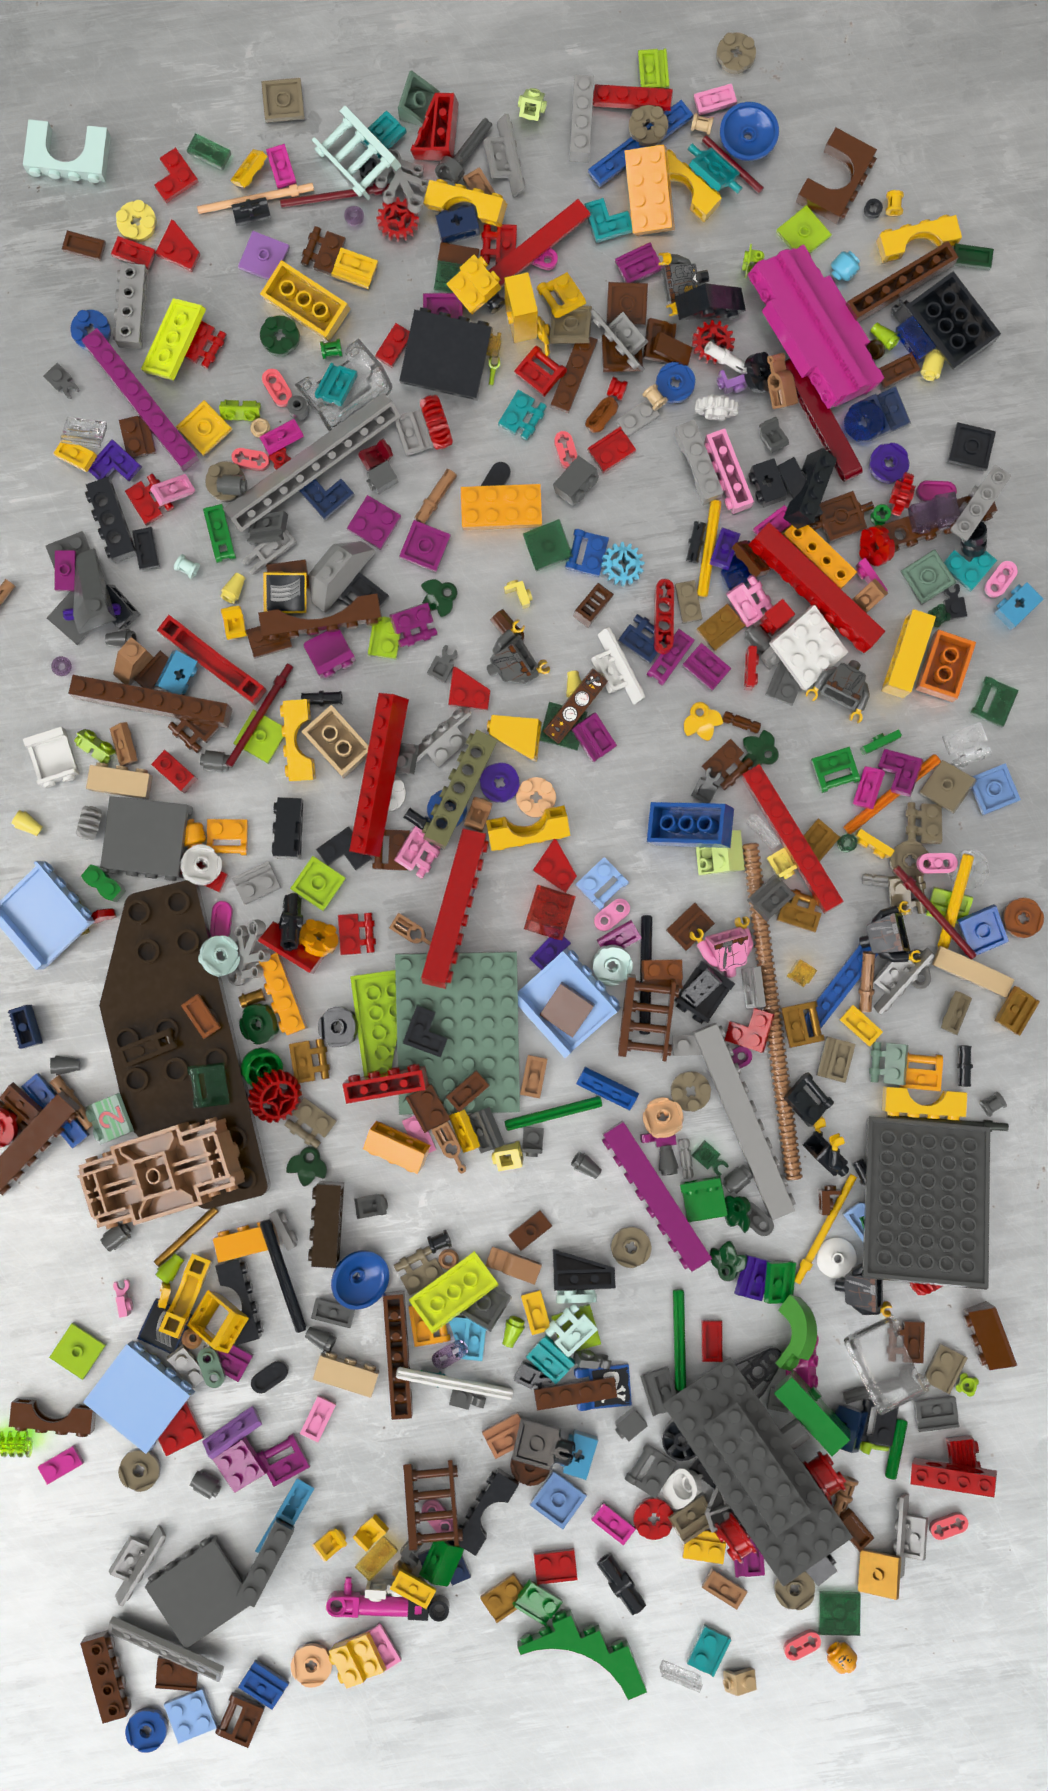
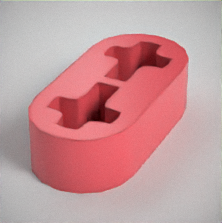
M561 431L556 434L554 443L560 464L564 469H567L570 464L567 461L564 462L566 460V453H569L570 458H574L573 462L577 458V452L572 436L566 431ZM560 437H564L565 440L568 439L566 441L567 448L564 449L563 444L558 443Z
M237 448L232 453L233 463L237 464L240 468L265 471L270 465L267 454L262 451ZM241 454H243L244 457L248 458L249 460L242 459V461L239 462L236 457H239ZM260 457H263L265 463H261V466H258L256 461H252L253 459L259 460Z
M954 1512L933 1520L929 1525V1531L934 1538L943 1540L966 1531L968 1520L962 1513ZM956 1518L963 1520L960 1523V1527H957V1525L954 1524L956 1523ZM937 1525H940L941 1527H946L941 1530V1534H938L937 1531H935L937 1530Z
M806 1630L785 1642L784 1653L790 1660H799L816 1651L821 1645V1639L815 1630ZM809 1636H812V1638H815V1639H814V1642H815V1643L812 1644V1645H811L810 1642H808V1641H809V1640H808V1637H809ZM793 1645L795 1648H797L796 1654L789 1652L790 1646Z

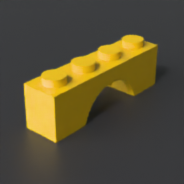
M668 149L670 181L681 182L689 189L692 196L690 210L705 222L720 206L722 199L720 193L713 188L711 189L702 177L695 175L688 164L679 161L675 153Z
M441 179L436 181L429 180L423 203L428 209L441 212L449 210L455 204L468 202L476 206L478 218L482 223L497 227L502 226L508 205L500 194H484L483 190L473 188V191L468 190L461 184H455V186L448 185V182Z
M943 215L937 220L930 221V219H926L913 226L906 224L897 230L886 229L879 234L876 242L882 263L901 259L906 245L915 239H927L937 247L949 241L950 245L954 246L955 243L959 244L962 235L957 216Z
M310 699L283 701V705H280V715L284 717L282 736L286 738V745L283 746L284 757H287L288 765H285V776L289 777V781L316 779L315 761L313 758L303 754L297 743V734L300 727L305 722L311 720Z
M565 805L545 809L542 817L536 823L529 826L514 825L506 817L486 820L492 851L570 836Z
M883 1086L882 1111H887V1115L899 1116V1113L902 1112L907 1113V1117L919 1118L920 1114H927V1118L940 1119V1115L947 1116L948 1120H960V1117H966V1092L942 1091L940 1097L935 1102L929 1105H920L910 1097L907 1088Z
M192 1253L183 1273L178 1291L158 1331L180 1339L213 1262Z

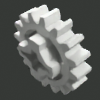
M711 394L708 395V398L703 397V399L696 401L695 413H699L700 416L705 415V418L708 420L723 421L726 418H730V416L735 417L738 414L739 405L735 400H729L728 396Z

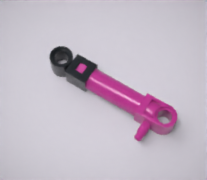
M351 1577L345 1578L344 1591L332 1592L326 1604L328 1614L333 1617L358 1618L359 1615L408 1617V1620L428 1621L430 1616L431 1619L437 1622L443 1621L448 1617L450 1608L448 1599L442 1595L433 1597L427 1609L403 1596H386V1599H382V1601L373 1602L369 1598H365V1595H361V1592L352 1591ZM339 1600L342 1606L334 1607L332 1601ZM442 1605L445 1609L442 1612H437L434 1606Z

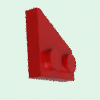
M171 219L155 254L192 272L200 257V252L176 222Z
M453 667L448 705L488 711L490 689L457 667Z
M553 839L533 871L566 893L577 875L558 841Z

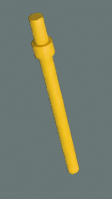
M850 1174L842 1188V1195H838L833 1205V1210H830V1215L827 1216L808 1254L805 1259L801 1260L799 1264L801 1267L795 1276L796 1283L801 1284L807 1271L811 1270L812 1262L857 1179L854 1175Z

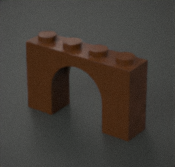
M835 127L825 146L824 153L847 166L851 175V181L843 188L829 189L807 178L798 194L796 203L803 207L807 205L811 211L835 224L839 222L840 218L844 220L849 211V208H847L848 203L854 202L858 195V191H856L858 185L863 186L868 176L865 174L867 169H872L877 160L874 157L877 149Z

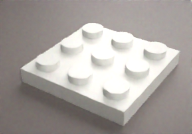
M811 605L769 642L802 690H807L817 681L823 671L834 666L848 653L815 605Z

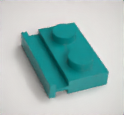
M387 110L367 128L388 150L407 133L406 128L402 127ZM364 140L363 142L361 141V143L368 149L367 146L369 145V143L366 140ZM379 153L376 154L378 159L382 157Z
M330 363L314 393L315 398H322L323 401L342 407L358 377L357 371Z
M547 1335L526 1355V1358L555 1384L576 1363L571 1356L568 1358Z
M704 1624L686 1661L687 1664L714 1677L729 1647L731 1637H727L723 1633Z

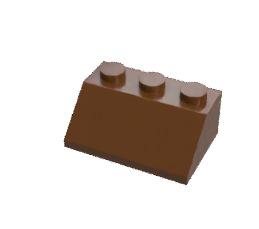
M985 1301L964 1309L965 1316H963L966 1326L971 1328L972 1335H970L974 1347L977 1346L980 1352L977 1356L981 1366H985L988 1370L1017 1366L996 1307Z

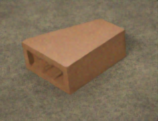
M131 637L117 653L113 675L123 684L132 685L134 679L154 657Z

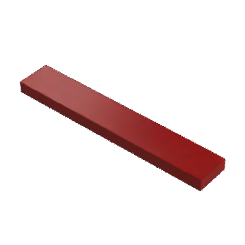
M577 199L488 271L496 273L500 278L498 283L503 287L505 285V277L518 275L588 219L591 213Z

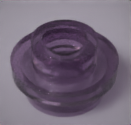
M350 206L345 210L344 218L349 225L357 226L362 223L364 213L360 207ZM352 213H357V216L354 218L350 215Z
M59 656L52 661L51 669L57 676H66L70 673L72 664L68 658ZM64 663L65 668L63 670H59V665Z

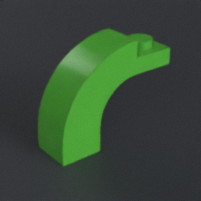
M790 1294L778 1311L790 1323L792 1330L791 1341L776 1362L780 1369L788 1371L796 1368L800 1359H810L817 1341V1324L812 1310L800 1297Z

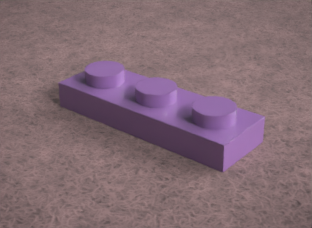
M253 1406L202 1441L210 1459L213 1460L262 1425L257 1410Z

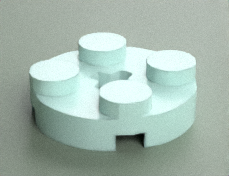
M227 936L211 937L202 944L198 960L208 973L217 977L232 973L239 965L238 946ZM216 952H222L223 960L217 959Z
M617 945L600 947L594 955L592 969L597 979L603 984L614 986L627 979V974L632 972L633 963L629 953L624 948ZM611 961H615L617 967H613L612 970H610L607 964Z
M595 1290L557 1291L556 1303L597 1302Z

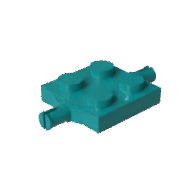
M693 143L689 146L687 150L696 157L690 162L689 167L694 170L696 175L702 177L711 188L718 192L724 187H730L736 194L742 190L743 187L734 181L738 178L740 172L712 147L701 151Z

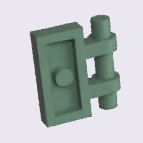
M874 1042L873 1050L870 1053V1056H872V1066L869 1068V1074H871L870 1082L878 1083L879 1075H884V1083L906 1085L908 1045L887 1043L886 1051H881V1042ZM880 1057H886L885 1069H879Z

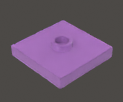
M252 231L238 268L269 280L280 261H285L290 246Z

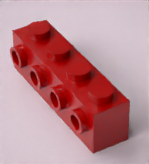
M412 1064L403 1070L395 1067L381 1074L380 1071H373L367 1073L368 1076L360 1077V1074L348 1076V1079L342 1084L346 1104L426 1090L429 1086L425 1066H419V1064Z

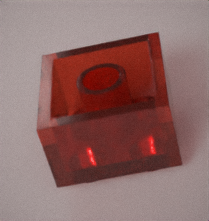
M537 885L524 929L562 941L576 896Z

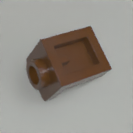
M824 1185V1189H818L819 1214L830 1215V1210H833V1198H830V1195H842V1190L836 1189L835 1185Z

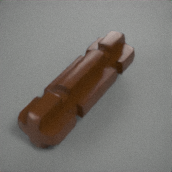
M728 711L724 713L722 718L724 723H732L733 726L745 730L750 729V732L758 733L761 728V723L757 721L752 722L751 719L739 715L734 716L733 713Z

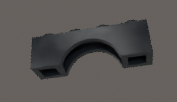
M824 448L807 455L802 471L807 475V480L799 494L789 502L783 517L796 529L814 522L837 459Z
M242 1257L215 1265L220 1286L229 1287L239 1295L242 1304L241 1312L249 1317L236 1339L235 1345L260 1339L264 1329L261 1320L258 1321L257 1319L258 1305L256 1301L252 1300L253 1286L251 1281H247L246 1273H248L246 1261H242Z
M497 1468L496 1472L492 1471L486 1480L488 1483L485 1490L481 1489L475 1500L478 1502L474 1508L470 1507L465 1515L467 1520L464 1525L460 1524L458 1526V1529L462 1528L463 1541H459L460 1547L475 1556L487 1539V1533L481 1523V1516L484 1510L493 1503H508L519 1486V1482L514 1477Z

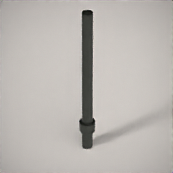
M890 1115L886 1117L990 1127V1132L992 1130L1008 1131L1009 1129L1008 1123H995L992 1120H983L981 1122Z

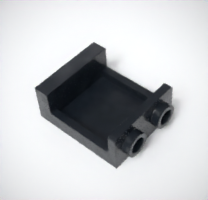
M700 961L684 984L683 989L680 990L678 997H675L674 1002L677 1003L675 1007L684 1013L687 1010L693 1014L692 1018L700 1024L703 1022L709 1023L710 1018L735 983L705 962ZM709 967L723 981L694 1009L680 994Z

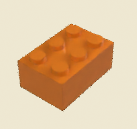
M938 629L932 636L915 690L950 702L957 700L976 642Z

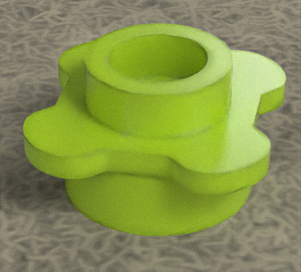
M966 1373L960 1374L959 1384L955 1386L956 1391L959 1393L964 1392L967 1396L972 1397L975 1394L979 1380L976 1377L971 1378Z

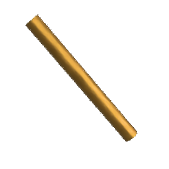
M216 1207L208 1210L157 1257L154 1263L160 1267L210 1221L219 1210Z

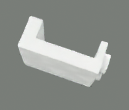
M63 727L23 739L25 747L29 750L38 778L36 781L37 785L50 788L56 785L55 782L61 780L63 782L72 781L75 779L74 776L80 775L66 729Z

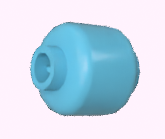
M843 251L831 263V268L833 269L831 274L838 281L841 279L849 281L860 270V260L851 251L848 253Z

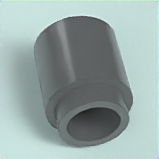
M296 395L288 400L287 408L293 419L300 421L308 416L309 408L302 396Z
M223 474L217 478V491L222 492L223 495H243L247 491V480L244 479L243 475Z
M752 625L745 631L747 636L744 639L751 646H757V652L759 651L763 654L770 647L769 642L772 638L760 625L756 627Z
M206 750L205 754H201L200 765L203 766L204 770L228 771L229 766L225 763L230 755H226L225 752Z
M742 1165L740 1168L736 1167L723 1178L725 1180L723 1185L730 1194L733 1191L737 1194L751 1182L750 1180L753 1176Z
M118 1222V1226L110 1228L105 1232L100 1241L111 1252L131 1238L130 1233L132 1231L127 1224Z
M197 1471L189 1485L193 1487L195 1492L209 1500L212 1496L216 1498L221 1490L220 1481L204 1471L202 1473Z

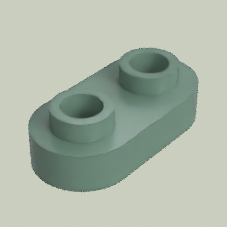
M205 1347L199 1352L197 1361L206 1385L211 1388H218L225 1381V1371L217 1350H214L212 1347ZM209 1355L211 1357V1361H205L204 1356ZM211 1375H216L217 1381H212Z

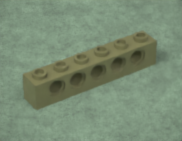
M477 729L474 734L470 733L465 743L469 746L466 752L461 751L457 762L460 764L457 770L452 769L448 777L451 782L448 787H443L439 796L443 799L440 805L435 804L431 815L434 817L431 823L426 822L422 833L425 834L424 840L440 848H446L498 739ZM471 750H480L481 756L478 758L473 757ZM468 766L472 769L473 773L465 775L462 768ZM461 784L464 787V792H455L453 786ZM453 802L455 810L448 811L445 808V803ZM439 819L444 820L447 827L444 829L438 828L436 821Z

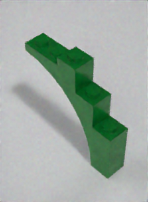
M571 1610L558 1611L552 1617V1627L549 1625L539 1629L538 1633L533 1635L531 1633L525 1634L517 1641L520 1655L536 1650L559 1649L569 1650L592 1659L615 1678L628 1700L647 1693L645 1682L628 1641L617 1640L608 1647L599 1625H589L580 1632Z

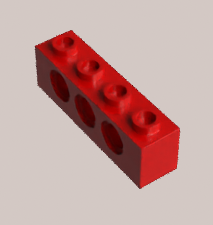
M914 1458L910 1484L994 1498L997 1470Z

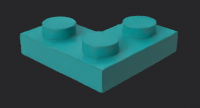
M604 198L585 203V207L591 213L588 219L596 243L633 232L632 221L628 211L609 216Z
M954 550L944 561V564L953 578L971 592L997 560L985 551L983 555L974 557L968 562Z

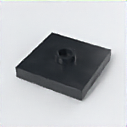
M957 422L947 462L986 471L996 431Z

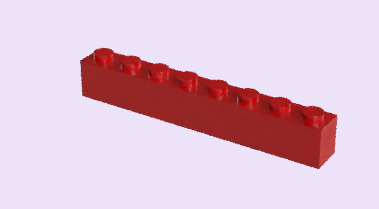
M770 522L748 544L756 555H759L770 568L774 569L785 582L795 589L797 594L803 596L810 605H815L826 621L833 624L842 636L847 637L856 649L865 653L885 633V630Z
M378 693L349 849L350 852L380 857L409 699L395 694Z
M760 764L743 773L741 779L794 865H797L798 868L796 869L823 913L825 914L844 902Z
M462 829L423 969L422 984L446 989L447 984L452 982L454 974L451 971L452 965H456L459 953L456 952L457 947L462 945L464 934L461 932L463 926L467 927L469 915H466L467 910L472 908L474 901L472 892L473 889L477 890L479 883L477 874L478 871H482L484 865L482 855L483 852L487 853L489 841H486V833Z

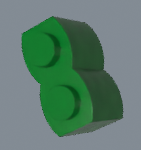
M90 864L81 875L86 884L97 888L99 894L107 900L117 902L126 892L120 882L111 879L109 874L98 866Z

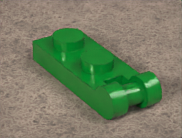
M223 504L203 508L217 563L223 562L224 559L228 558L230 560L236 559ZM226 545L227 551L220 552L219 547Z

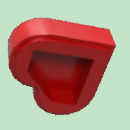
M115 909L96 910L91 915L95 920L92 924L115 918Z

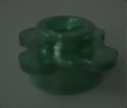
M939 604L928 611V614L936 616L933 626L937 628L945 621H950L951 614L947 613L944 604Z

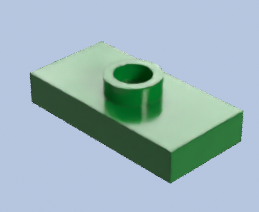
M899 729L886 736L881 733L872 738L873 742L861 747L860 751L862 755H866L898 740L902 734Z

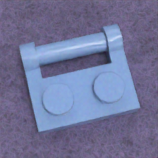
M604 857L575 885L601 910L604 904L621 887L627 886L629 882ZM614 876L617 881L597 899L594 894Z

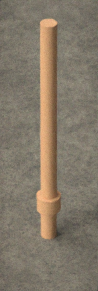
M313 183L298 186L293 184L289 185L288 188L197 206L198 213L202 214L232 208L231 205L246 202V199L255 200L266 197L267 200L286 196L296 197L301 193L314 191Z

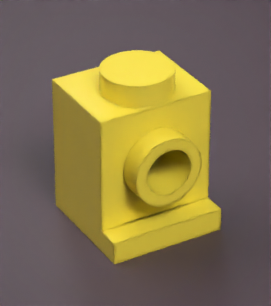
M520 1141L495 1148V1151L492 1153V1160L494 1165L497 1164L498 1171L522 1167L524 1158Z

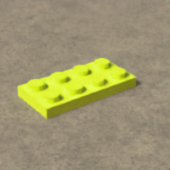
M173 298L141 370L145 373L174 381L206 308L199 304Z
M474 1251L411 1297L409 1301L433 1334L499 1284Z

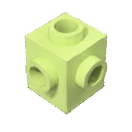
M536 88L526 89L524 94L519 97V117L538 121L541 113H545L547 101H544L545 93Z

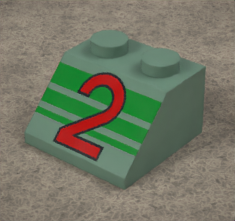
M120 1093L86 1107V1117L89 1122H92L94 1138L96 1141H99L100 1145L134 1131Z

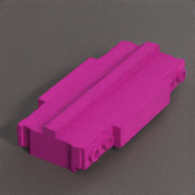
M804 244L797 249L780 251L776 256L767 260L763 259L755 264L748 273V277L759 293L761 300L766 305L762 310L764 316L802 378L809 376L811 383L815 386L828 409L837 407L863 394L866 395L882 382L884 376L881 370L877 368L870 352L866 348L870 343L868 337L849 311L845 299L831 276L823 277Z

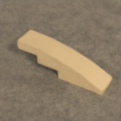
M939 946L932 965L962 980L969 981L1007 998L1014 979L941 946Z

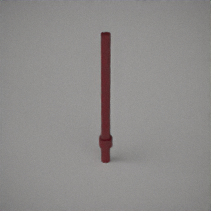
M374 183L373 186H368L365 191L368 195H383L382 193L388 189L390 183L385 188H378ZM353 189L282 199L280 204L281 208L358 197Z
M287 663L280 675H277L274 679V685L225 764L231 768L234 766L279 690L283 689L286 685V679L294 668L292 665Z
M897 865L893 871L902 880L901 884L915 895L971 960L975 958L977 954L918 888L912 876H908Z

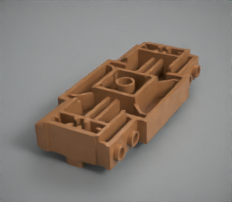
M217 1117L204 1120L205 1125L200 1126L199 1122L189 1125V1122H185L111 1146V1151L102 1153L103 1158L98 1159L96 1155L85 1159L86 1163L79 1165L80 1175H77V1177L80 1179L90 1215L93 1217V1220H97V1228L106 1226V1229L118 1226L117 1222L122 1221L123 1224L133 1222V1225H137L213 1201L212 1197L221 1194L220 1190L226 1189V1192L238 1189V1184L245 1182V1176L237 1158L240 1155L238 1145L232 1141L230 1132L226 1127V1119L217 1120Z

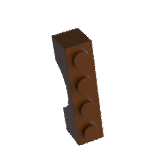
M16 1398L11 1402L9 1427H15L16 1431L35 1429L36 1433L55 1431L57 1435L76 1433L75 1436L87 1437L95 1429L96 1412L87 1405L76 1404L67 1416L51 1418L40 1410L37 1400Z

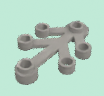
M389 149L391 154L401 164V167L397 171L391 166L389 168L386 167L376 177L375 184L378 188H385L387 186V177L390 171L393 170L395 176L388 189L383 193L384 202L390 204L395 201V192L400 184L408 199V209L412 213H419L423 209L424 200L420 195L414 194L409 183L419 186V190L426 193L429 180L421 179L424 168L420 164H413L402 160L397 150ZM401 168L412 171V175L403 172Z
M259 919L250 920L247 927L242 925L235 928V935L238 940L235 943L238 946L237 952L240 953V962L238 967L228 974L229 982L235 986L243 985L246 978H261L263 976L264 970L262 966H253L251 970H245L247 963L256 961L267 962L270 960V952L267 949L251 954L258 936L262 935L266 930L265 923ZM248 933H249V934H250V937H249L248 942H247V944H246V943H245V937H247V935H248Z

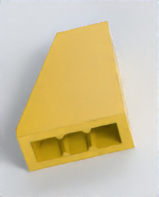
M491 715V720H488L487 723L489 735L530 760L537 761L542 722L534 718Z

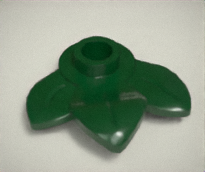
M431 579L421 584L422 589L427 593L422 603H428L430 611L438 610L440 617L448 615L453 608L452 601L457 597L456 586L450 582L442 584L436 579ZM446 589L451 590L450 596L444 595Z
M763 730L759 738L748 736L743 739V744L748 754L742 759V762L749 757L754 763L750 767H755L759 764L760 766L762 764L771 765L778 760L779 752L774 747L775 739L770 732ZM767 751L772 752V756L770 758L765 757V753Z
M306 1147L301 1151L300 1155H295L289 1160L286 1172L298 1173L299 1181L305 1187L315 1179V1176L324 1179L327 1167L320 1159V1153L316 1148ZM308 1153H312L314 1155L313 1160L307 1159Z
M731 1195L726 1196L727 1216H725V1221L730 1227L738 1225L746 1233L750 1227L748 1212L751 1209L749 1200L741 1196L735 1198Z
M732 1241L724 1243L720 1250L717 1248H711L710 1250L711 1263L718 1269V1274L724 1281L734 1280L738 1272L743 1271L747 1265V1256L737 1255ZM725 1268L729 1270L728 1275L725 1272Z

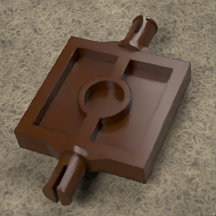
M854 491L821 502L820 508L823 514L819 516V521L813 522L809 526L813 530L822 528L830 543L867 529L864 512L875 507L872 501L861 505L856 499Z

